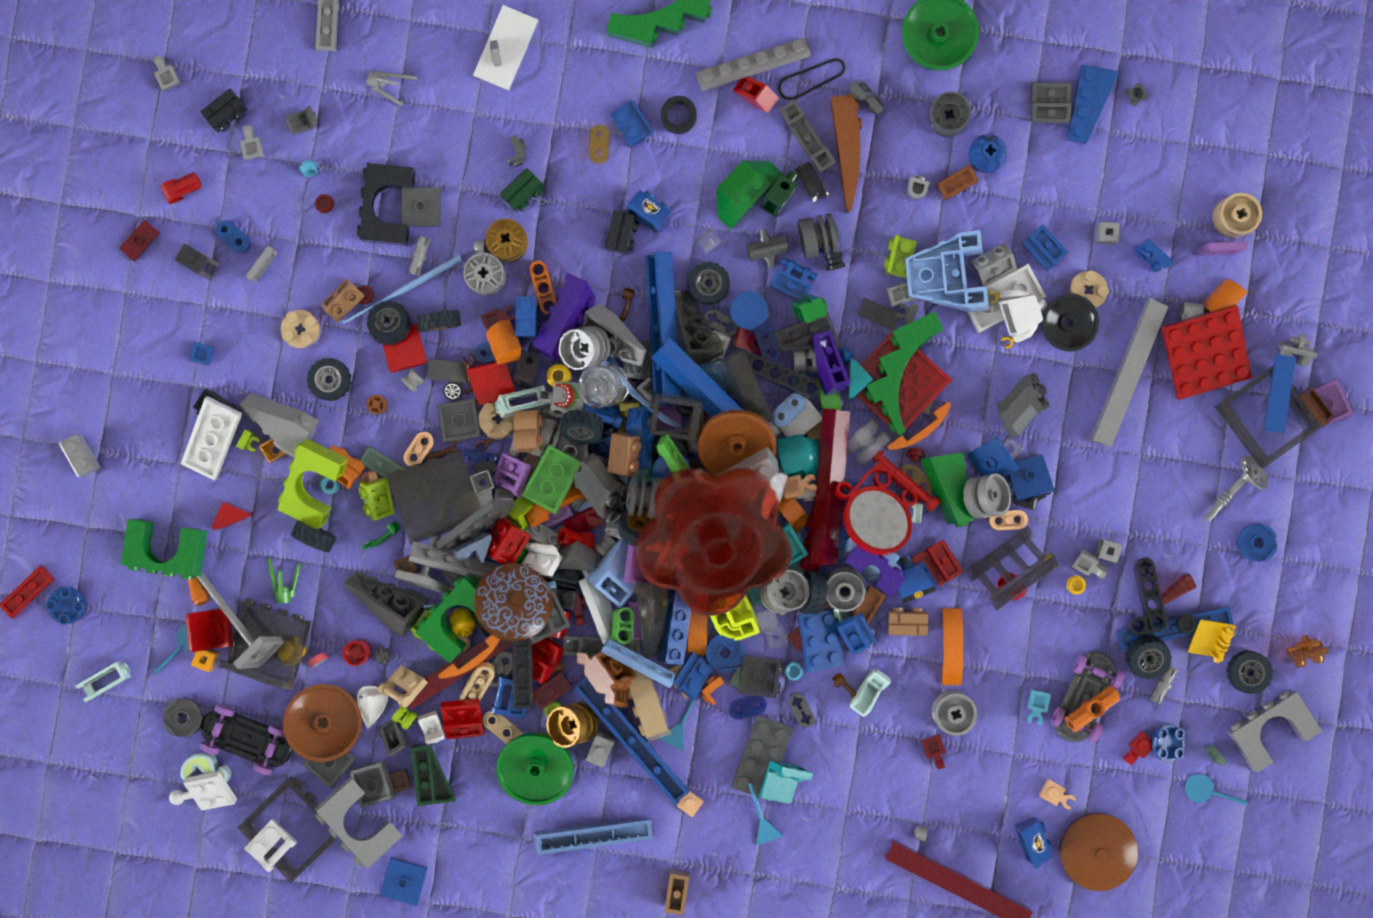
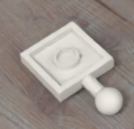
M219 771L185 778L183 784L188 791L174 790L169 795V800L173 805H180L184 800L193 798L201 810L233 805L237 800Z

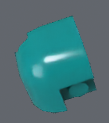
M803 434L778 439V452L785 475H788V477L801 475L802 478L807 475H814L817 479L819 440L817 438L804 437Z

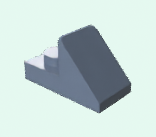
M484 532L451 550L458 559H466L474 552L477 560L483 563L492 537L489 533Z

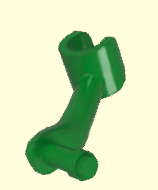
M396 521L386 526L388 531L376 540L367 541L362 546V549L366 550L367 548L380 545L391 535L398 532L400 526Z

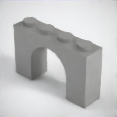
M1285 690L1281 692L1279 698L1274 701H1267L1263 704V708L1247 714L1246 719L1234 722L1230 726L1231 728L1227 730V733L1251 770L1258 773L1273 763L1260 739L1261 728L1267 720L1277 716L1284 717L1290 723L1298 738L1303 741H1308L1322 732L1296 691Z
M349 777L314 809L317 812L315 817L321 824L326 822L330 827L327 831L335 839L339 837L342 840L340 845L347 853L351 851L355 855L353 860L359 867L364 865L368 869L402 835L388 820L380 825L372 834L364 838H353L346 833L343 824L344 815L365 794L357 783Z

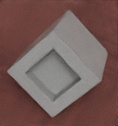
M648 377L636 388V391L653 407H656L654 405L652 379Z

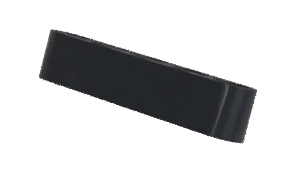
M736 349L732 353L731 363L733 366L779 387L800 394L807 399L815 398L820 391L817 381L744 349ZM737 354H742L745 357V361L737 363L734 357ZM754 362L762 363L763 368L760 371L754 370L752 368ZM777 369L781 376L776 379L772 378L770 371ZM788 378H797L798 385L790 386L787 381ZM813 385L816 388V392L808 394L805 387Z

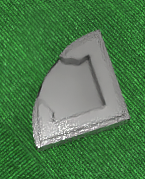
M493 40L490 42V50L494 66H502L498 42Z

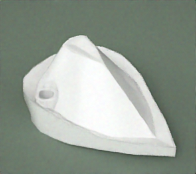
M363 686L357 694V703L367 729L381 716L389 701V696L381 694L378 686Z

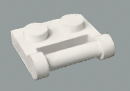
M271 819L244 849L266 871L271 872L274 864L290 847H294L297 841L274 819ZM282 837L285 840V842L269 858V860H267L264 857V855Z

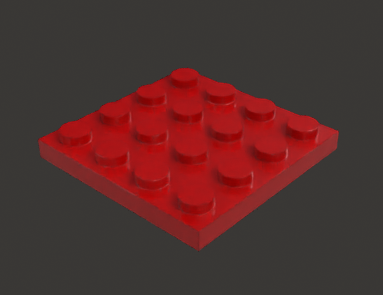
M1231 305L1161 327L1175 394L1178 400L1252 378L1237 305Z
M892 332L860 365L872 377L873 382L886 377L885 374L882 375L877 366L880 364L879 358L899 349L898 347L894 348L891 342ZM919 349L908 361L899 385L898 404L905 430L952 381L946 373ZM865 388L856 397L889 427L888 415L884 416L880 409L882 403L874 405L872 401L869 402L865 395V391H867Z

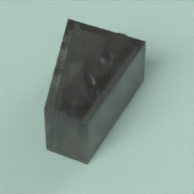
M826 311V316L819 319L816 318L812 322L806 323L800 320L772 331L778 349L781 351L814 349L813 335L826 331L832 332L837 348L842 347L828 311Z

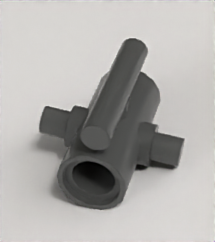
M767 229L759 230L761 237L759 241L746 244L750 262L764 259L768 268L774 267L775 256L788 253L787 241L784 235L770 238Z

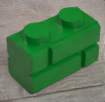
M811 294L802 297V299H797L791 304L796 318L806 323L826 316V310L828 309L824 298L821 299Z

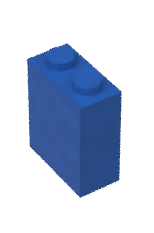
M516 297L515 336L522 340H535L539 332L538 299L536 297Z

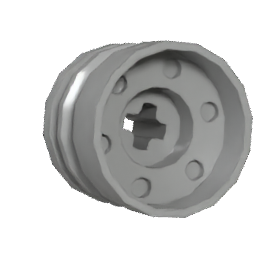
M475 254L464 265L463 275L465 282L470 289L481 296L496 295L506 284V269L499 259L492 254ZM483 269L489 273L485 275V278L480 275V273H483Z
M596 326L569 330L564 333L559 343V355L563 363L574 370L586 369L602 364L608 358L611 349L607 334Z
M785 570L772 575L763 582L760 597L763 605L769 611L775 614H784L801 608L807 602L809 585L801 573L795 570Z

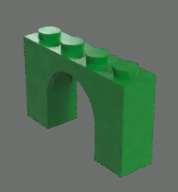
M139 519L127 520L121 565L128 566V570L135 571L143 568L146 569V573L157 574V571L164 572V576L175 577V574H180L181 578L193 580L194 576H201L208 530L181 528L176 555L170 561L162 562L154 555L151 548L154 522Z
M469 573L464 578L460 576L453 584L456 586L452 592L448 589L441 597L444 601L440 605L436 603L430 609L431 615L428 619L425 616L417 624L419 629L415 632L449 664L463 650L466 643L447 626L445 619L446 611L451 606L463 605L475 612L474 594L479 582Z

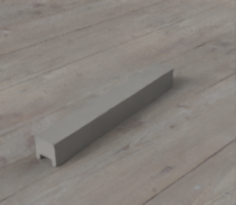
M1152 298L1146 300L1090 437V442H1095L1105 447H1112L1169 306Z

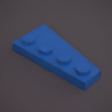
M1081 65L1067 141L1082 144L1088 142L1120 71Z

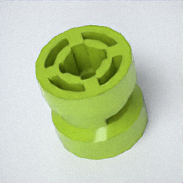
M400 706L391 720L395 723L399 722L402 728L407 731L418 714L410 712L407 707Z

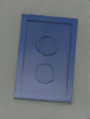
M833 609L823 610L818 615L807 613L797 615L806 672L810 673L844 666L839 630L836 626L837 618L834 616Z

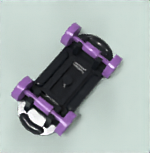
M216 704L215 709L207 713L202 721V735L207 741L201 742L199 748L202 751L217 755L219 750L222 749L255 762L253 770L258 773L271 775L273 767L285 764L292 755L293 750L285 739L283 727L272 724L268 726L234 713L235 710L226 705Z

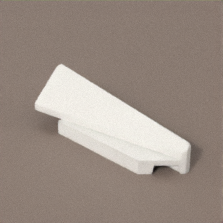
M597 554L596 566L601 562L600 554ZM582 570L585 579L578 582L604 645L607 638L610 639L611 615L613 612L609 598L586 580L592 571Z

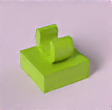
M245 429L236 447L242 450L257 451L256 448L252 447V442L261 443L262 440L255 437V432Z

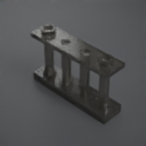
M1029 526L1018 530L1013 537L980 561L973 563L966 570L971 581L978 578L991 593V596L988 598L996 611L1059 566L1052 552L1044 555L1033 543L1031 538L1034 536ZM1023 544L1038 559L1032 566H1028L1015 551ZM1008 555L1022 570V573L1017 577L1013 578L1000 563ZM992 567L1007 582L1000 589H997L984 574Z

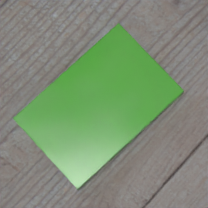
M548 445L521 496L557 514L574 482L576 471L579 472L581 469L579 466L581 461Z

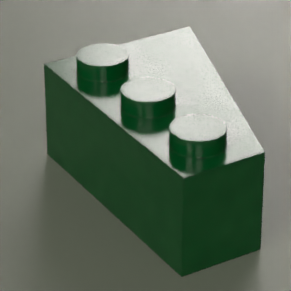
M431 744L411 745L417 806L456 801Z

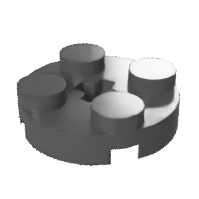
M181 698L168 704L164 710L163 722L170 734L177 737H187L200 729L204 714L197 702L189 698ZM180 713L187 714V722L179 720L181 717Z

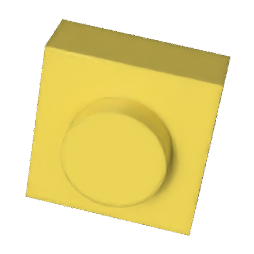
M639 403L620 404L621 417L625 416L627 418L628 409L640 407Z

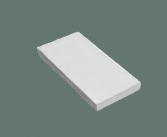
M503 5L473 76L509 91L539 22L538 19ZM493 40L498 42L502 66H494L490 50V42Z
M1029 264L986 286L987 294L991 291L1000 293V291L1015 288L1026 291L1029 295H1035L1037 301L1046 298ZM994 293L988 294L989 310L967 312L977 333L1004 320L999 304L1001 299L994 303L989 302L996 299Z
M207 396L202 404L181 464L214 481L218 479L242 413Z

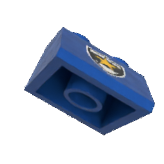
M640 190L626 205L627 211L659 233L672 215L671 208L662 201L658 203L654 200L655 196L649 191L643 192Z
M1036 817L1014 824L1026 860L1034 869L1052 858L1050 851L1053 850L1050 840L1045 838L1046 828L1042 821L1039 822Z

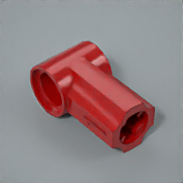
M195 172L177 180H168L160 185L168 204L177 203L184 199L185 195L203 188Z
M564 527L557 535V542L560 545L568 546L579 541L594 551L595 535L590 532L579 533Z

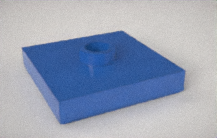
M998 436L967 454L981 476L997 473L1004 478L1019 469Z
M1043 454L1015 461L1019 469L1008 476L1016 501L1054 492Z
M391 857L380 896L417 906L428 867Z

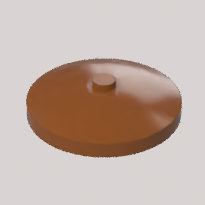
M728 410L713 416L703 426L698 439L700 460L704 467L714 476L766 447L770 449L774 456L776 454V438L773 429L764 418L747 410Z
M317 684L300 691L289 702L283 718V731L288 745L300 757L313 762H330L344 756L357 742L362 727L361 712L354 698L342 688L329 684Z
M1090 813L1081 816L1068 826L1062 836L1060 843L1062 866L1068 876L1083 888L1093 891L1114 889L1131 876L1137 863L1138 847L1132 831L1125 823L1112 815Z

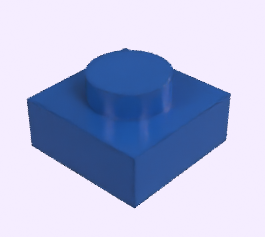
M194 342L189 360L210 366L215 348Z

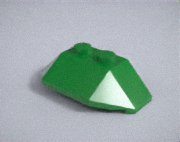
M743 160L717 187V217L729 229H732L783 173L770 161Z

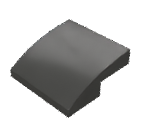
M1032 82L1031 122L1070 123L1072 105L1070 103L1071 83Z
M554 591L551 592L553 605L550 618L546 625L535 636L530 638L532 644L570 627Z

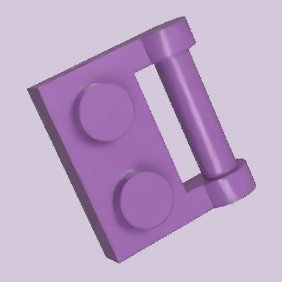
M502 452L492 482L495 486L503 487L521 498L532 465ZM504 475L516 480L515 485L506 481Z

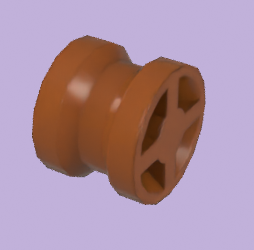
M373 395L367 400V409L373 414H383L388 408V402L382 396Z

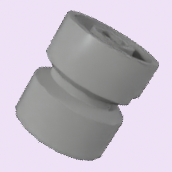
M793 349V371L799 374H805L806 371H809L810 374L818 373L815 349H809L808 352L804 349ZM807 358H811V364H807Z

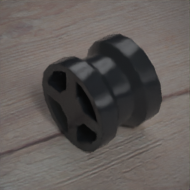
M843 252L824 256L828 264L826 267L827 271L846 267L842 261Z

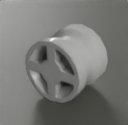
M410 369L409 374L401 379L414 393L419 385L425 383L423 378L413 369Z

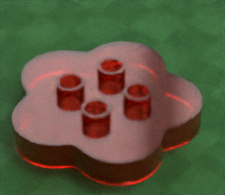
M694 468L680 469L672 472L658 485L653 500L654 518L641 530L635 544L636 558L643 576L658 587L677 590L684 603L691 610L706 616L727 613L743 600L749 589L769 585L773 579L778 580L788 569L792 558V548L783 527L777 521L779 501L775 490L765 475L750 468H735L717 476Z

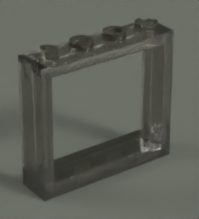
M1273 365L1214 406L1259 468L1268 466L1322 427L1296 393L1297 389L1292 383L1289 403L1307 425V428L1268 456L1264 453L1228 404L1268 375L1272 377Z
M291 776L237 828L252 841L260 832L252 822L288 787L315 814L317 812L314 809L319 804L316 801L315 795L310 791L307 792L302 787L303 784L298 778ZM331 836L298 869L284 856L274 866L292 883L336 839ZM273 846L264 856L269 860L277 851V848Z

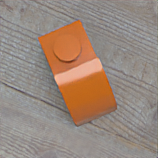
M783 487L769 498L796 532L805 526L809 516L794 498L786 499L784 497Z

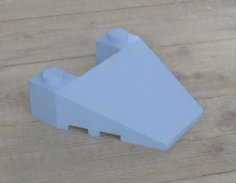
M980 230L961 232L955 235V237L939 242L938 245L905 258L909 297L966 312L989 310L986 286L967 289L964 257L983 254Z

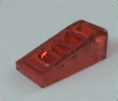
M1190 573L1183 574L1161 595L1163 605L1197 587Z

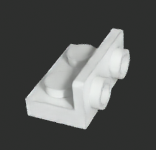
M527 542L525 548L528 554L522 565L534 569L540 575L553 576L563 558L559 554L558 549L551 544L542 545L537 542Z

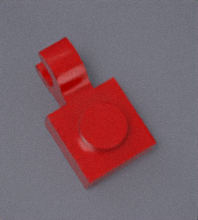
M1140 731L1128 744L1131 750L1125 754L1123 759L1130 765L1137 760L1138 756L1144 759L1153 749L1152 740L1144 732Z

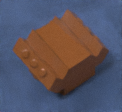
M598 652L595 656L577 653V664L584 665V674L596 691L605 694V703L617 707H628V688L637 677L632 668L602 652Z

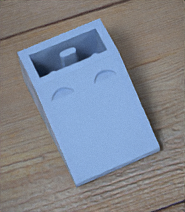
M619 539L596 566V570L592 571L586 578L619 608L633 594L636 587L624 582L628 543H625L623 539Z

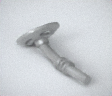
M1248 455L1241 458L1242 476L1217 498V503L1204 517L1207 522H1211L1218 512L1229 504L1232 496L1246 482L1252 483L1261 490L1268 487L1267 476L1254 458Z

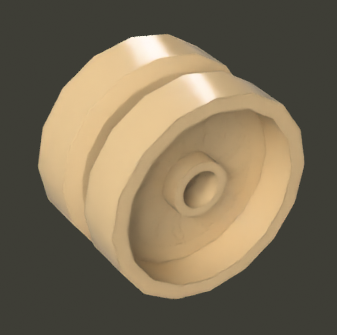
M1240 192L1220 201L1213 210L1212 220L1214 227L1221 235L1227 238H1238L1251 233L1259 226L1263 212L1260 203L1255 197Z

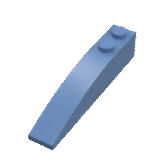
M650 819L586 824L533 831L535 851L538 855L652 839Z

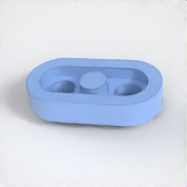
M797 393L789 395L773 412V422L780 427L788 426L805 409V398ZM793 400H798V405L794 407L792 405ZM781 413L785 415L783 420H779Z

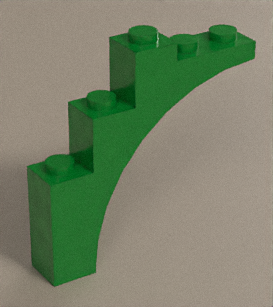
M676 0L658 11L642 15L611 13L606 33L608 37L651 48L652 43L657 41L658 31L656 30L678 35L679 30L684 29L686 19H683V17L705 23L706 17L710 18L713 7L710 6V0Z
M935 312L892 331L893 337H890L894 348L898 347L899 349L879 358L880 364L877 365L882 375L885 374L886 377L866 386L867 391H865V395L868 401H872L874 405L882 403L880 409L884 416L888 415L890 423H888L892 434H897V437L906 432L900 417L898 404L899 385L902 374L914 353L925 342L942 332L943 327Z

